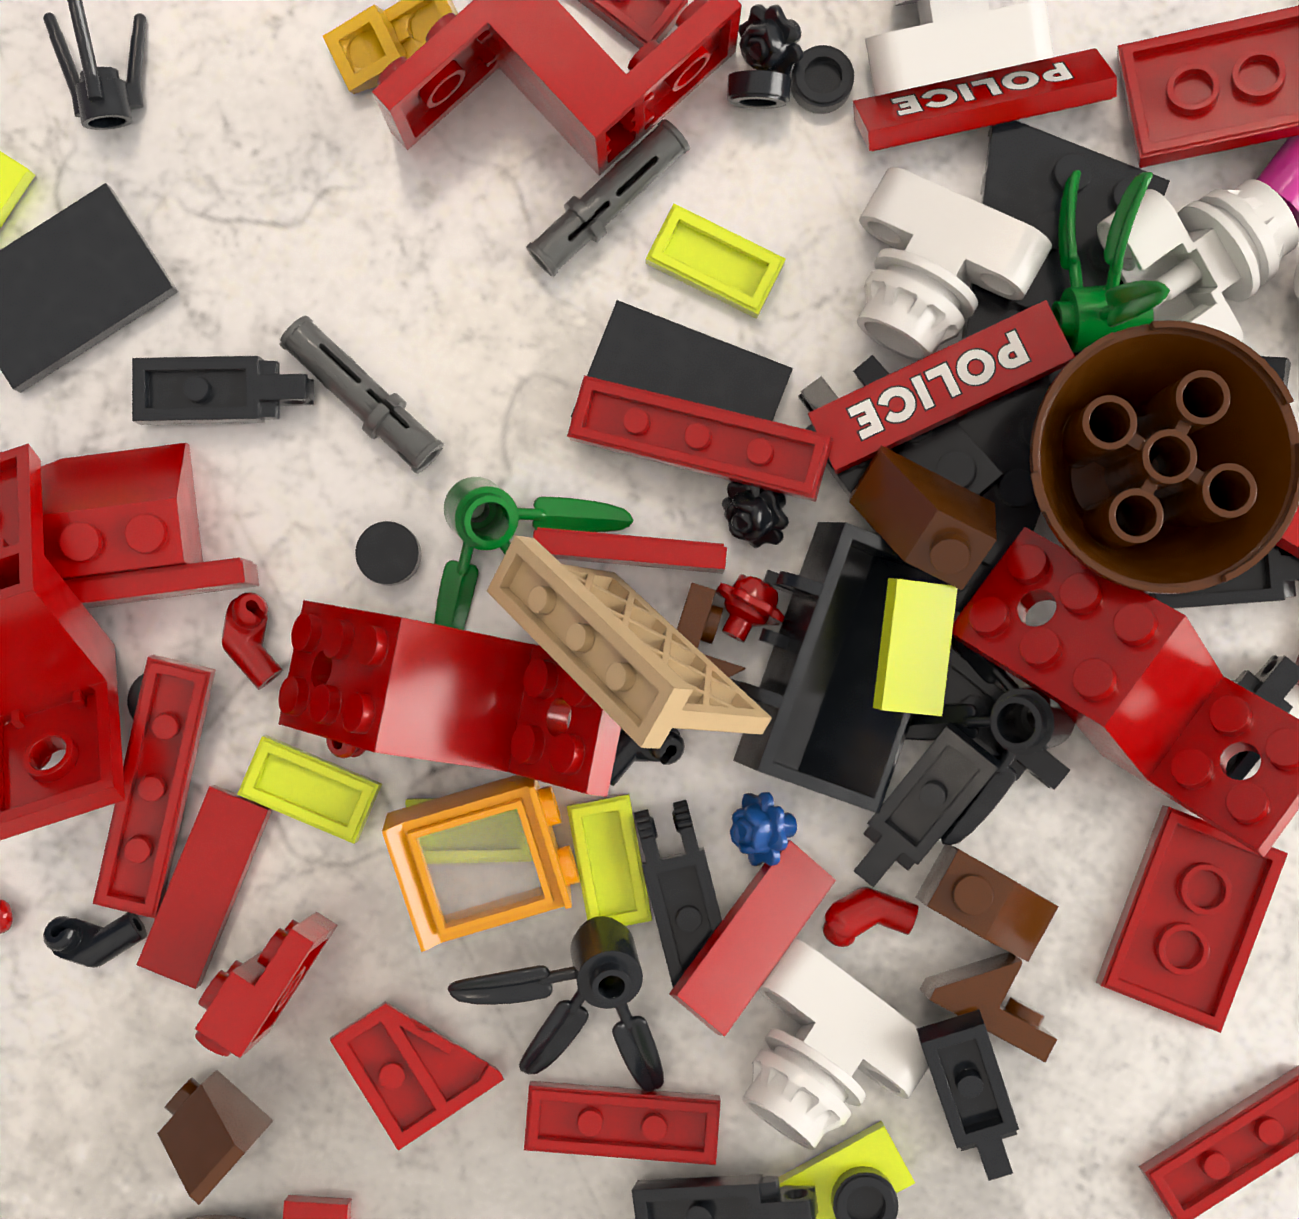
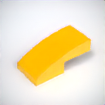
M401 0L384 11L374 4L322 37L349 92L356 94L378 86L377 81L380 74L391 62L402 56L408 59L426 43L427 33L440 18L448 13L457 15L458 12L452 0Z

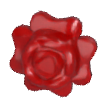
M740 574L733 586L720 583L716 589V594L725 599L723 604L726 611L730 614L722 632L737 641L744 643L752 627L766 626V624L779 626L785 618L783 613L777 608L778 592L760 578L747 577L744 574Z

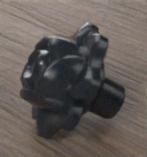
M762 4L754 5L750 9L748 21L739 25L741 55L753 69L774 71L790 76L793 64L803 58V51L800 45L797 44L801 38L799 24L795 20L787 19L779 5H772L768 9Z
M734 481L727 485L728 497L723 499L722 507L725 510L724 516L728 521L729 531L732 536L748 541L754 548H759L765 543L773 545L781 543L784 538L782 530L789 524L788 517L782 511V508L786 505L785 495Z

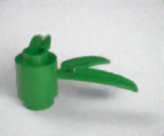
M1074 170L1065 183L1059 213V255L1061 267L1064 270H1069L1071 287L1063 291L1060 301H1055L1051 310L1073 353L1081 352L1098 339L1112 332L1115 333L1126 328L1150 324L1154 321L1153 308L1166 299L1170 292V289L1165 284L1155 280H1140L1120 284L1128 239L1142 199L1153 177L1152 172H1142L1135 176L1118 204L1104 250V259L1110 265L1107 284L1103 286L1083 287L1080 257L1077 253L1076 205L1081 176L1080 170Z
M468 477L457 482L446 495L444 516L449 527L463 540L459 561L450 560L444 566L437 597L434 624L464 630L478 578L477 566L470 564L474 548L478 550L500 548L506 554L511 544L509 540L513 537L519 520H533L532 526L535 530H537V527L586 532H609L630 527L634 521L631 514L624 508L608 503L546 496L538 497L534 501V508H517L514 500L508 493L486 478ZM485 503L482 514L476 518H471L475 509Z

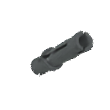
M662 119L651 133L624 158L618 161L580 199L573 196L563 205L566 212L533 243L530 242L526 246L527 251L546 273L554 277L558 270L590 240L598 242L607 234L605 226L638 195L644 192L683 153L685 154L690 150V146L683 134L671 122Z
M302 316L288 327L282 335L279 345L294 356L325 388L331 391L364 422L362 430L370 438L380 437L416 474L422 472L436 459L442 451L444 443L436 439L405 410L406 401L397 393L389 395L351 357L327 337L313 323L310 317Z

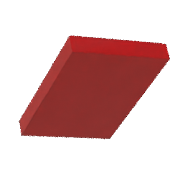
M1299 5L1117 45V59L1139 168L1299 135Z
M1162 805L1096 983L1221 1033L1288 853L1271 847L1263 858L1205 820Z

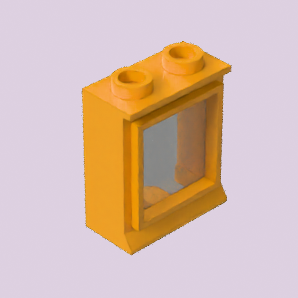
M514 775L387 813L382 834L421 952L449 940L564 906L565 909L572 908L570 885L579 883L580 878L570 845L559 848L552 828L553 825L562 823L552 786L540 788L538 780Z

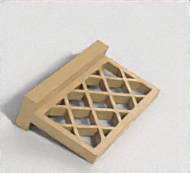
M514 536L487 592L641 748L660 749L672 728L748 734L764 733L772 717L615 572L561 564L535 538Z

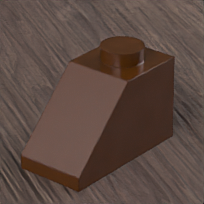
M882 445L849 497V503L904 562L960 590H963L997 540L994 502Z
M944 845L915 897L930 909L1029 962L1059 907L952 845Z
M216 1070L201 1085L191 1077L164 1107L173 1116L157 1134L189 1197L200 1205L269 1127L273 1120L223 1074Z

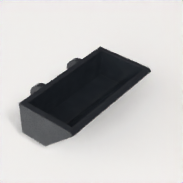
M818 522L799 575L780 571L779 573L771 570L766 571L764 583L792 594L779 633L763 628L759 641L774 647L760 686L757 687L742 681L731 680L769 714L772 719L763 734H742L733 761L761 773L879 814L914 716L913 713L883 711L873 708L888 578L950 584L904 562L888 543L877 534L847 522Z

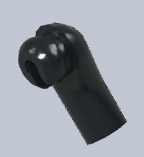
M621 728L610 785L614 787L633 762H661L663 765L677 762L683 755L685 748L684 740L677 728L670 730L660 749L641 748Z
M129 912L105 927L77 918L59 916L47 924L43 933L44 943L52 950L54 955L61 959L92 968L102 966L147 937L145 926L136 914Z

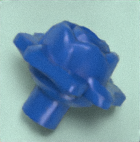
M761 792L758 796L753 793L744 794L742 808L737 809L732 814L731 840L741 853L748 855L751 865L759 866L762 863L770 866L777 865L780 862V850H785L788 845L787 838H791L796 834L797 822L794 815L789 812L784 813L781 806H774V799L770 792Z

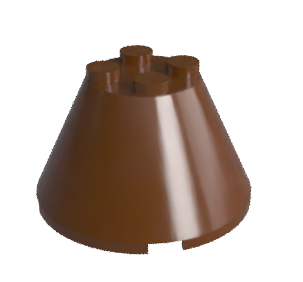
M1164 320L1152 321L1150 324L1126 328L1115 333L1112 332L1083 349L1068 362L1048 388L1039 406L1030 441L1031 479L1039 508L1058 541L1075 559L1098 576L1117 585L1147 593L1178 594L1203 590L1222 582H1227L1256 565L1272 550L1289 527L1298 509L1299 431L1290 403L1294 402L1280 376L1264 358L1237 338L1220 330L1186 321Z

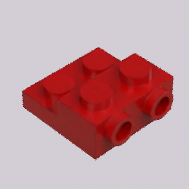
M315 912L300 923L293 919L285 930L279 928L262 952L245 963L236 960L227 972L220 970L198 1002V1005L206 1009V1012L195 1027V1030H197L195 1034L197 1041L208 1050L221 1056H229L232 1053L241 1058L270 1032L338 925L318 912Z

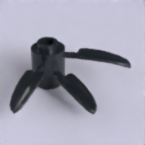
M955 609L954 621L961 613L957 609ZM953 636L951 645L970 664L975 672L988 684H994L998 681L1007 692L997 699L992 708L991 715L977 716V709L973 704L944 705L942 716L914 714L905 740L934 741L951 722L971 739H975L979 735L978 728L991 727L995 739L1005 751L1000 758L993 755L1002 764L942 835L941 841L945 845L960 843L998 805L1016 780V771L1009 766L1017 754L1030 755L1056 747L1069 738L1075 726V722L1057 702L1031 686L1020 687L1004 669L963 645Z
M605 916L594 917L580 926L572 939L570 947L572 967L549 971L548 967L537 965L457 980L448 986V992L458 1002L476 1005H498L544 999L551 995L553 991L552 983L576 979L578 988L571 1000H562L556 1004L525 1051L519 1063L520 1071L526 1074H538L549 1067L567 1049L588 1020V1011L582 1006L584 1001L598 1008H616L620 1021L613 1026L612 1034L619 1052L636 1083L644 1091L660 1089L664 1084L661 1060L648 1023L642 1016H632L627 1004L638 994L643 982V973L634 938L625 925L613 918Z

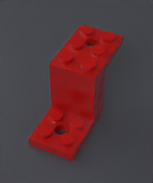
M473 0L457 15L448 13L440 18L427 33L426 43L408 59L402 56L391 62L380 74L377 81L378 86L372 93L390 132L408 151L495 71L500 69L600 176L736 52L742 5L738 0L692 1L677 18L676 26L678 28L660 44L657 40L653 39L641 47L628 64L630 71L626 74L558 0Z
M29 443L0 452V840L125 800L115 645L44 555L41 460ZM66 749L65 755L58 764L52 768L41 770L50 761L53 753Z
M1024 527L954 621L952 636L963 645L1057 702L1103 757L1264 858L1299 810V719L1224 677L1186 615L1142 591L1117 585L1098 576L1083 566L1063 547ZM1044 600L1056 602L1055 613L1048 622L1040 626L1026 625V615L1033 605ZM1242 751H1252L1261 756V764L1258 771L1252 777L1244 780H1235L1226 775L1227 763L1235 754Z
M303 600L301 614L296 618L291 632V642L294 649L288 677L283 681L279 691L278 704L281 711L279 725L374 753L509 772L584 794L608 796L621 727L540 645L398 616ZM571 710V721L569 727H567L568 716Z

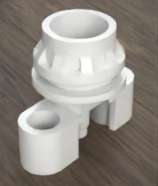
M895 0V6L917 3L921 25L865 38L875 96L1054 57L1045 0H1034L989 10L988 0Z
M897 167L888 168L861 214L859 222L871 235L897 249L886 248L877 255L874 261L876 270L871 271L864 285L866 305L857 319V324L866 335L886 349L913 361L923 359L935 353L939 345L956 338L965 323L964 318L971 317L975 312L978 300L972 290L965 284L966 281L1011 300H1022L1048 256L1052 244L1043 233L1020 220L905 169Z
M1255 179L1246 180L1235 189H1215L1200 200L1193 201L1183 207L1178 214L1162 194L1153 189H1147L1128 239L1123 259L1121 280L1124 284L1140 280H1155L1165 284L1170 289L1166 299L1153 308L1154 321L1172 320L1202 324L1227 333L1243 342L1242 329L1225 298L1235 302L1245 301L1258 291L1259 286L1274 278L1279 269L1281 258L1298 245V226L1291 210L1281 196L1267 184ZM1115 212L1097 225V234L1104 250Z
M795 938L758 991L772 1004L799 1023L801 1027L795 1036L778 1029H771L765 1041L773 1052L761 1049L752 1062V1084L742 1097V1100L756 1115L781 1134L807 1149L814 1150L825 1133L842 1127L847 1122L851 1112L844 1104L845 1102L853 1106H860L866 1097L864 1090L852 1078L857 1068L891 1093L901 1098L909 1099L929 1068L916 1030L918 1027L820 952Z

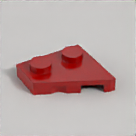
M386 1001L330 1037L332 1045L398 1151L504 1080L498 1068Z

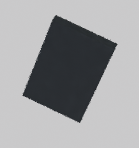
M104 183L0 250V370L13 390L20 393L178 293L175 285L119 198L107 183Z
M617 300L587 376L773 421L793 368Z

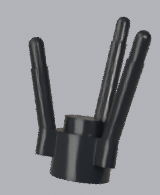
M67 0L83 71L80 72V77L55 15L50 12L46 13L43 16V20L71 93L75 117L81 118L83 127L93 130L116 129L131 124L133 122L131 109L144 107L140 84L145 46V15L138 13L134 16L127 79L124 81L119 78V71L116 68L97 67L82 0Z

